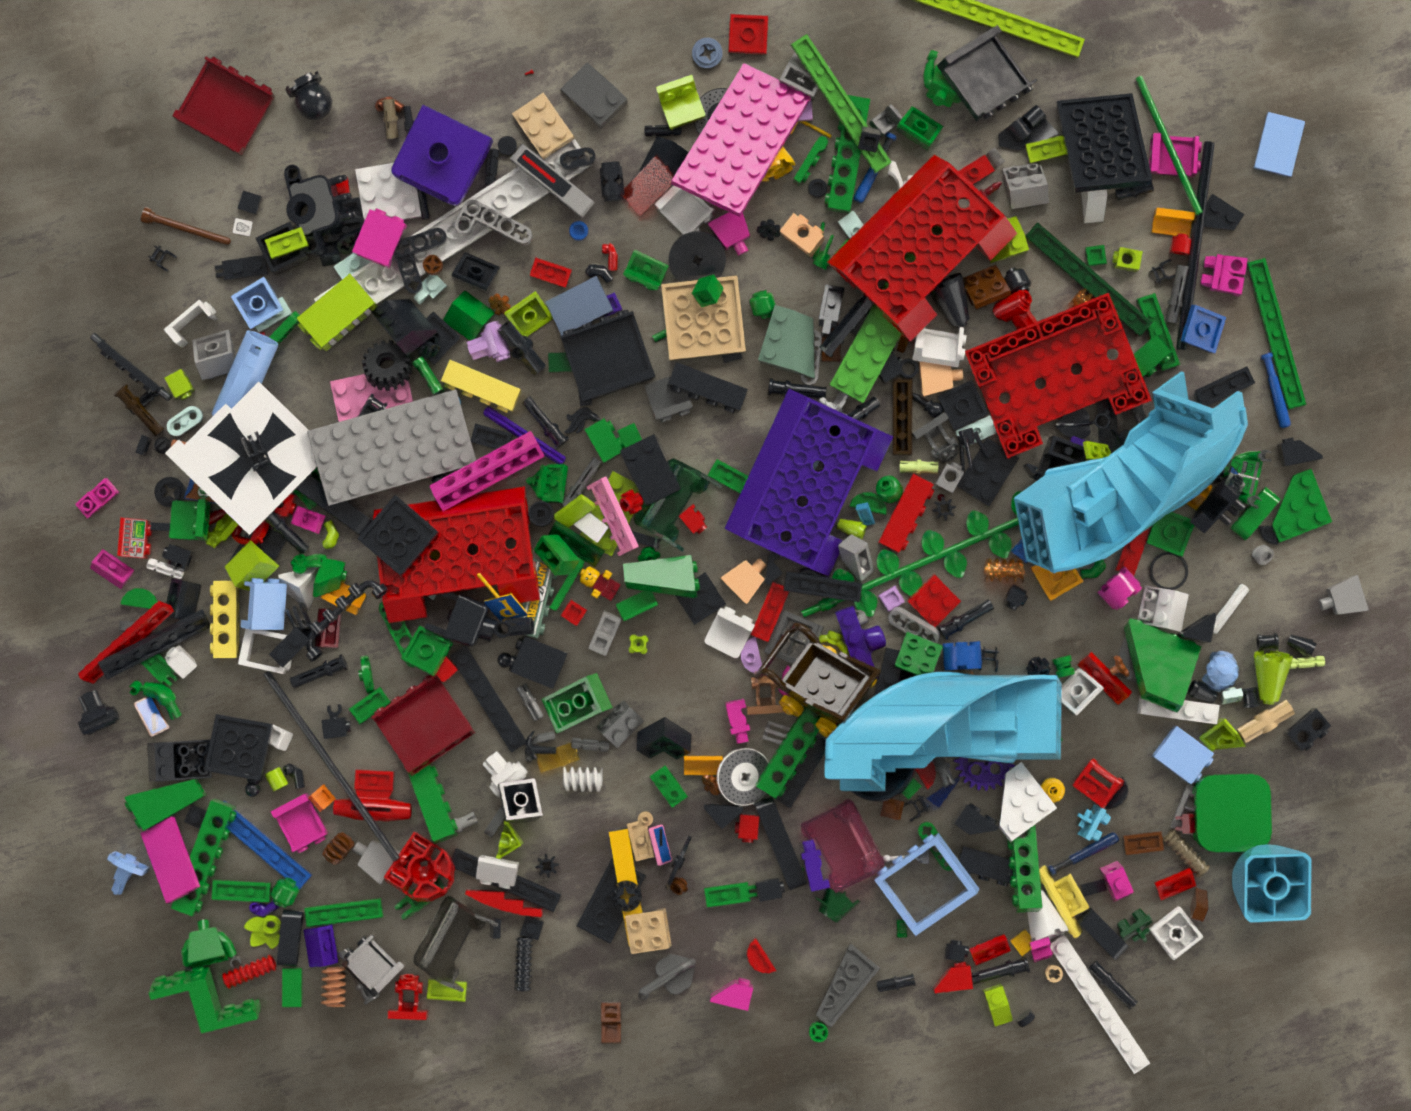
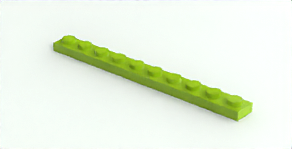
M912 0L989 28L998 25L1004 33L1075 58L1079 57L1085 40L1084 38L975 0Z

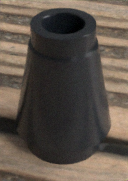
M1291 634L1287 645L1303 656L1311 657L1317 643L1313 642V639Z
M1193 680L1187 691L1191 698L1214 703L1218 696V693L1214 692L1200 680Z

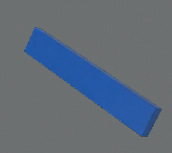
M235 810L237 812L236 818L233 823L230 822L228 830L284 878L288 877L295 880V885L300 890L312 874ZM216 817L215 819L223 825L222 819Z

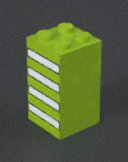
M349 273L297 317L300 322L297 325L307 336L309 334L312 336L310 341L319 350L324 349L328 351L367 318L378 305Z

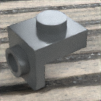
M890 104L883 112L873 118L869 125L874 129L881 130V137H883L896 127L903 117Z

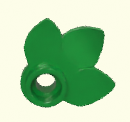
M299 554L294 556L290 563L294 573L302 574L309 567H322L321 560L323 557H327L324 554H313L310 556Z

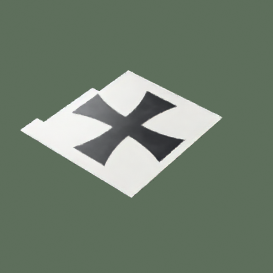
M260 382L232 409L225 404L185 445L178 440L165 453L249 535L317 467L307 434L309 430ZM258 431L272 465H264V468H257L254 472L240 438H244L250 453L253 454L254 452L247 436H252L257 450L260 451L261 448L254 432ZM265 453L259 455L261 460L266 459ZM257 456L251 458L253 464L259 462Z

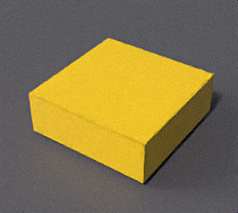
M1026 929L1010 940L1021 956L1030 951V942L1032 941Z

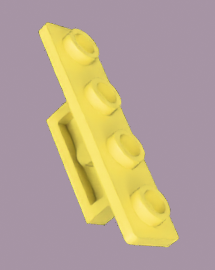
M1045 865L1040 867V883L1045 886L1047 895L1054 902L1057 912L1065 921L1068 932L1074 938L1079 937L1083 931L1075 915L1089 908L1088 903L1071 874L1054 881Z

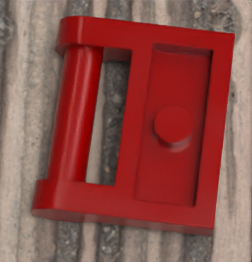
M1093 758L1072 786L1104 809L1115 793L1122 787L1124 780L1120 777H1115ZM1093 770L1113 785L1110 789L1091 776L1090 773Z

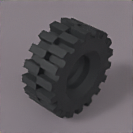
M383 340L380 345L376 342L373 344V349L369 347L367 349L368 354L364 353L362 365L367 381L371 383V386L374 388L377 386L378 390H382L385 387L386 391H390V387H393L395 390L398 389L397 385H405L404 380L408 381L410 379L409 374L412 375L413 366L410 356H407L396 343L394 344L393 340H389L388 343H385V340ZM384 361H394L393 366L390 368H380L381 363Z

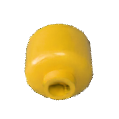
M1046 778L1040 783L1041 788L1053 803L1063 798L1065 787L1060 780Z

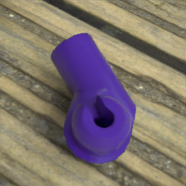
M273 901L267 905L253 902L249 906L250 912L262 917H266L279 909V906L274 904Z

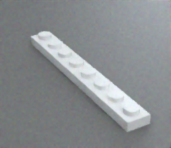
M1062 934L1050 942L1052 952L1132 1072L1135 1074L1149 1065L1150 1062L1066 936Z

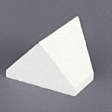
M309 567L302 574L294 573L293 571L279 574L280 582L287 584L286 593L298 603H303L305 609L309 612L314 599L312 595L314 581L318 573L317 568Z

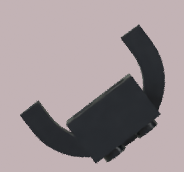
M1055 435L1051 436L1047 440L1039 466L1036 467L1027 463L1024 464L1023 468L1030 478L1038 481L1050 468L1086 461L1084 447Z

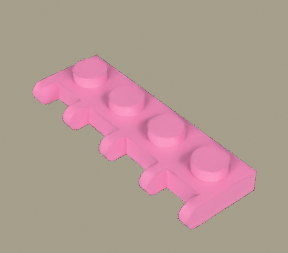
M607 477L601 478L587 486L588 490L592 489L597 500L594 502L595 506H600L605 517L602 519V522H607L612 532L611 541L615 540L619 547L618 556L639 547Z

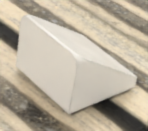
M273 725L269 744L277 749L286 751L293 733Z

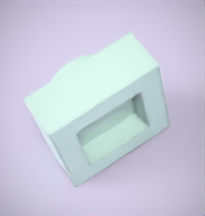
M1235 687L1225 689L1221 695L1222 705L1240 702L1243 698L1242 688L1236 689Z

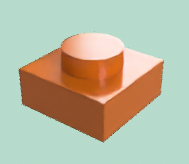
M324 784L308 797L320 812L336 799Z

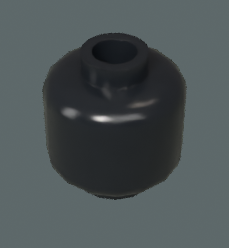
M1014 267L1006 272L1004 280L1011 294L1019 290L1030 291L1032 282L1024 269H1016Z

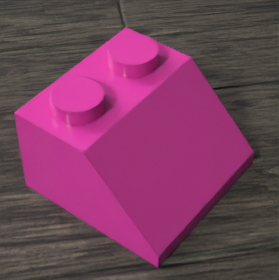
M744 978L733 980L711 993L710 1002L748 1011L753 984H750V980Z

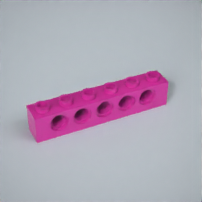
M529 431L431 484L430 488L442 511H445L543 458L544 454L533 433Z

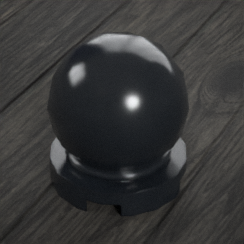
M318 71L315 72V75H312L310 72L294 80V86H287L285 89L290 98L295 97L294 104L299 114L313 121L323 119L328 115L333 103L331 93L324 85L319 84L322 78Z

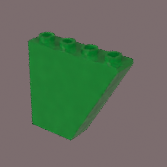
M1130 618L1124 626V632L1141 699L1178 713L1183 706L1202 646L1197 645L1194 641L1179 638L1176 634L1164 632L1156 626H1149L1138 619Z

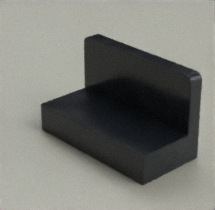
M171 579L166 604L171 605L174 612L169 617L182 620L195 613L201 588L200 584Z

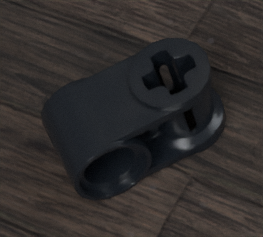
M371 393L357 417L384 410L388 403L379 401Z

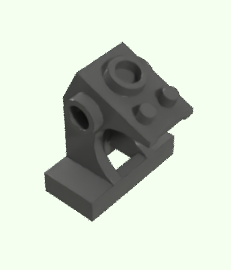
M945 412L912 433L915 441L924 435L933 449L930 451L936 461L940 459L942 463L952 461L959 454L957 450L959 444L954 437L949 438L941 425L949 419ZM939 434L946 441V444L940 448L932 440Z

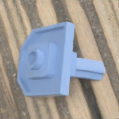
M117 851L110 853L107 860L118 866L111 889L113 894H122L132 873L143 876L148 873L150 867L136 861L137 858L131 854L126 853V855H123Z

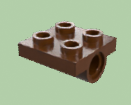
M996 264L963 278L967 297L975 309L1011 295V291Z

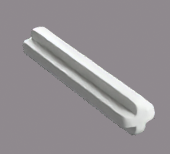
M1243 584L1239 585L1218 613L1213 631L1214 634L1219 632L1249 592L1248 587Z

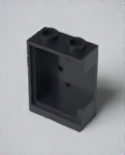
M1230 472L1195 510L1190 522L1204 534L1218 519L1228 526L1232 520L1224 512L1227 510L1235 517L1245 508V505L1238 500L1245 486L1244 480L1238 474Z

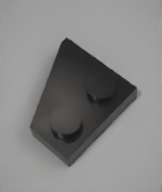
M1212 193L1207 200L1204 227L1234 231L1244 214Z

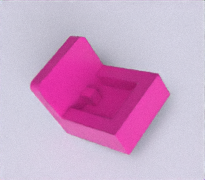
M297 506L293 513L291 524L319 534L325 516Z

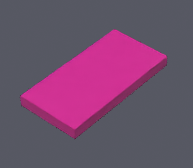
M169 817L140 833L166 903H172L200 887L175 817Z

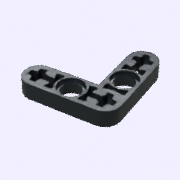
M434 228L399 240L394 256L405 288L410 294H418L423 288L413 255L445 244L447 235L441 228ZM436 232H439L440 235L443 234L440 242L434 239L431 240L432 245H429L426 235H429V238H433ZM423 238L425 246L422 248L415 247V240ZM411 241V246L413 247L414 251H411L410 248H407L404 250V254L397 252V249H399L400 244H402L403 247L409 246L407 242ZM411 262L413 270L408 273L404 272L402 268L404 263ZM416 273L417 276H413V279L416 283H419L417 290L409 288L411 280L410 278L405 279V276H412Z

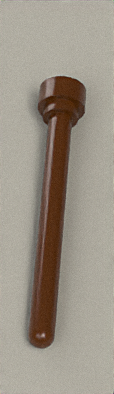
M144 207L142 211L141 222L147 224L149 222H156L225 245L231 243V239L156 215L153 209Z

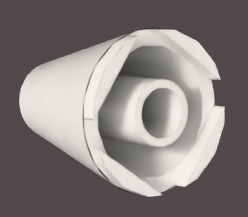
M1041 890L1043 908L1039 912H1027L1032 942L1049 937L1050 940L1064 934L1065 931H1069L1067 925L1043 890Z

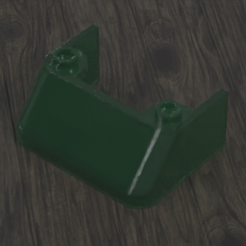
M672 458L669 462L682 490L648 506L643 501L642 510L637 511L634 516V523L683 552L684 548L675 543L679 535V529L674 523L693 492L701 494L707 490L709 484L721 489L722 485L701 471Z

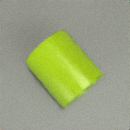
M280 767L265 774L273 792L288 785Z

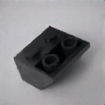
M964 803L951 821L969 835L997 831L999 828L995 825L997 822L995 819L987 814L985 816L981 815V809L972 803L969 805Z

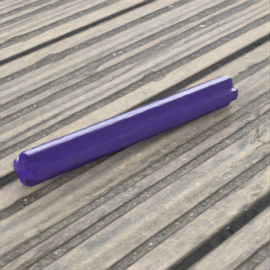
M487 406L483 412L486 417L516 437L528 433L490 406ZM535 437L546 457L557 464L564 463L566 460L565 456Z

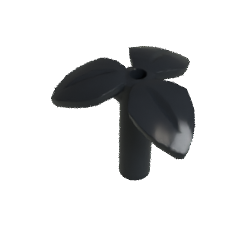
M532 731L525 742V759L527 763H530L537 759L536 754H556V747L533 746L531 740L535 731Z

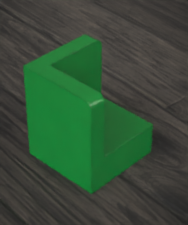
M713 274L698 279L691 294L702 308L718 302L723 286Z

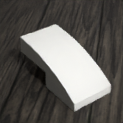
M590 512L574 523L578 529L597 543L608 529L606 524Z

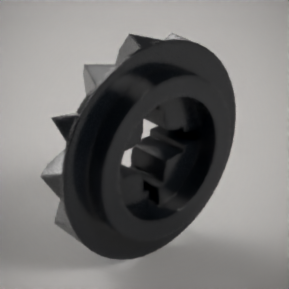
M165 477L156 484L154 494L159 504L165 507H172V501H182L184 499L186 490L179 479ZM165 486L170 489L176 488L173 492L175 499L171 496H165L167 493Z
M621 881L611 891V901L620 911L629 912L636 909L642 899L639 886L632 881ZM624 888H626L628 894H635L629 898L628 904L625 902V899L618 898L624 894Z

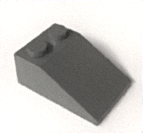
M586 63L560 89L600 129L628 103L627 98L589 63Z

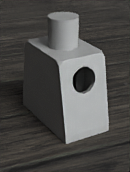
M1358 575L1351 576L1327 588L1328 597L1319 600L1322 611L1332 608L1334 615L1369 610Z
M372 840L367 847L357 842L352 852L361 856L357 865L376 882L383 884L384 876L394 861L381 843Z

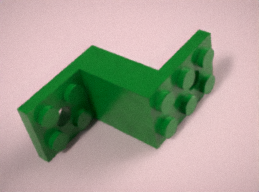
M197 966L188 972L178 971L169 977L165 975L159 976L153 980L148 993L150 1000L189 991L201 1034L257 1020L261 1009L259 999H248L239 1005L228 1004L222 1009L209 966Z

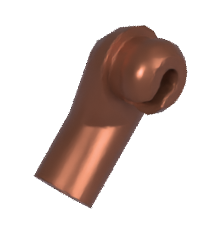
M388 96L377 100L375 103L376 110L379 112L384 111L382 100L394 98ZM395 99V111L401 113L405 105Z

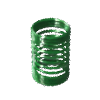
M903 919L896 920L897 938L908 937L907 933H898L908 932L899 931L907 930V926H900L907 924H898L905 923Z

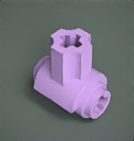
M499 321L484 325L485 329L481 333L482 337L467 342L468 350L473 360L489 356V358L493 357V359H496V362L511 358L509 345L497 331L502 326V324H499Z

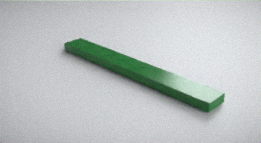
M1266 258L1248 262L1249 277L1270 352L1273 354L1272 359L1286 408L1290 410L1307 405Z

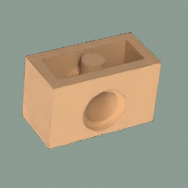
M793 213L781 228V236L809 257H812L825 240L824 235H822L824 232L817 226H810L808 224L809 221L801 214L797 216ZM807 230L809 233L806 237L801 238L798 236L800 231Z

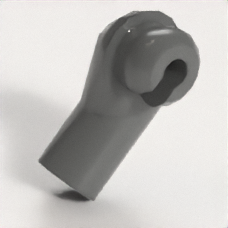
M554 732L538 734L531 740L532 745L539 746L540 743L554 741Z

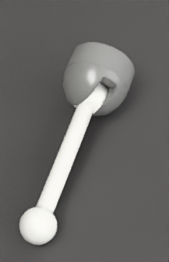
M929 849L915 859L922 864L930 863ZM885 855L883 861L887 863L898 856Z

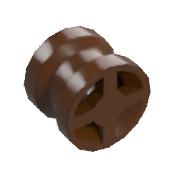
M429 255L423 261V268L429 275H438L443 269V263L438 256Z

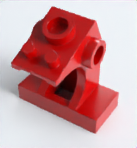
M413 974L400 975L399 981L395 982V993H399L398 1009H389L388 1019L427 1020L428 1010H419V994L423 993V982H419V976ZM404 990L414 991V1002H404Z

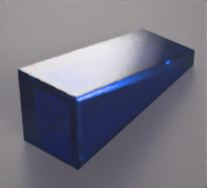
M955 777L954 781L956 783L954 785H949L947 788L942 786L926 797V799L939 808L960 781V778Z

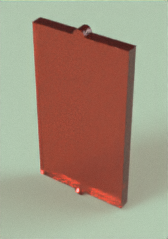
M657 155L624 188L625 195L623 197L629 202V206H632L640 216L672 185L674 175Z

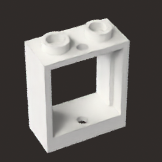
M245 629L238 664L286 674V670H290L292 660L284 668L254 663L249 660L255 634L284 639L287 635L266 630Z

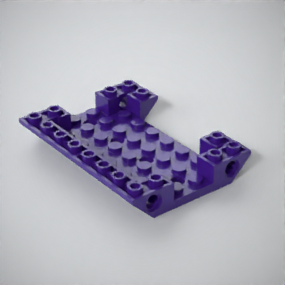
M788 389L724 529L829 576L840 553L838 545L843 541L830 535L834 523L861 465L878 471L893 436ZM833 425H837L840 429V433L837 436H831L829 433V429ZM817 460L822 461L824 464L823 469L819 472L813 469V463ZM799 496H806L808 500L807 504L803 507L797 504ZM783 531L791 533V539L787 542L782 541L780 538Z

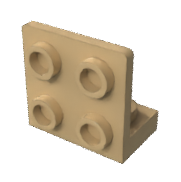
M666 908L625 916L631 954L669 949L672 946Z

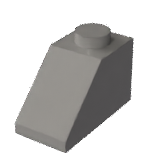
M851 534L838 545L842 561L860 582L874 571L867 542Z

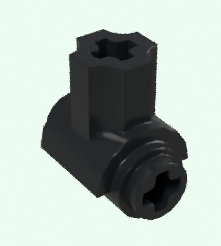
M97 690L87 692L79 697L84 713L81 714L82 718L78 721V725L83 735H91L117 723V720L120 719L115 706L103 704Z

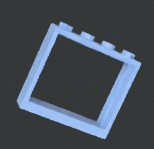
M939 833L935 836L931 834L922 840L924 843L919 847L917 845L911 847L907 851L909 854L906 856H898L892 861V866L889 868L884 866L876 872L878 875L874 879L915 936L969 900L979 891L976 883ZM935 845L967 889L916 923L885 879Z

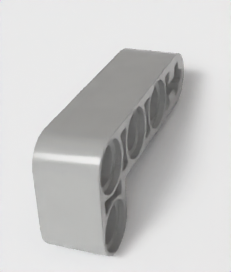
M474 199L466 201L455 221V229L462 236L471 234L478 222L523 246L530 244L533 239L532 232L528 227ZM476 205L478 210L476 213L471 214L468 212V207ZM493 214L495 219L493 222L488 223L485 221V216ZM461 222H468L469 228L462 231L459 229V224ZM506 222L512 224V228L508 232L502 230V225ZM516 227H518L517 231L521 234L527 232L528 238L521 240L520 235L515 233Z

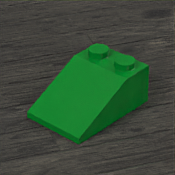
M597 673L586 676L541 699L557 734L613 708Z

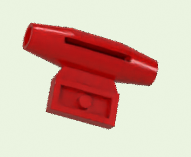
M355 770L354 789L374 821L389 822L411 819V803L389 799L394 791L395 772ZM349 798L334 800V815L354 820H364Z

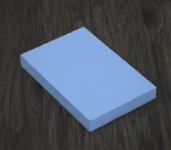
M1268 112L1253 168L1291 177L1305 121Z

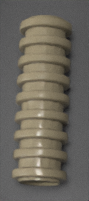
M1176 829L1169 831L1164 836L1163 841L1167 842L1168 847H1172L1171 850L1180 856V860H1184V864H1188V868L1192 869V873H1196L1197 878L1203 876L1210 866L1205 864V860H1201L1202 857L1198 856L1196 851H1193V847H1189L1188 842H1184L1185 839L1181 838V834L1176 833Z

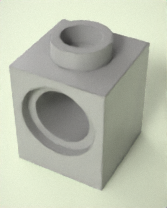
M953 461L951 464L947 462L936 484L953 493L964 474V471L961 470L962 466ZM948 471H953L956 473V478L949 481L946 479L945 474Z

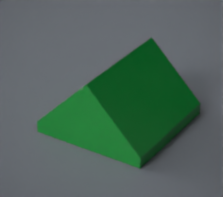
M911 106L897 125L896 131L928 151L944 126Z
M464 290L452 302L443 321L471 341L478 338L485 328L484 325L489 323L495 312Z

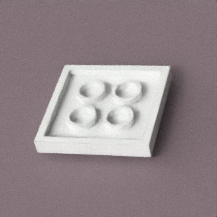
M393 163L355 169L364 221L369 209L375 211L376 208L386 212L385 216L390 218L397 216L407 220L422 217L417 188L393 176L391 172Z

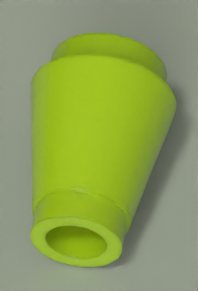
M840 519L837 525V529L848 536L852 534L861 540L867 528L863 522Z

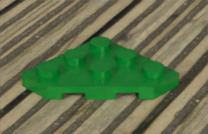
M1312 469L1291 477L1286 493H1284L1271 526L1276 534L1278 543L1332 522Z

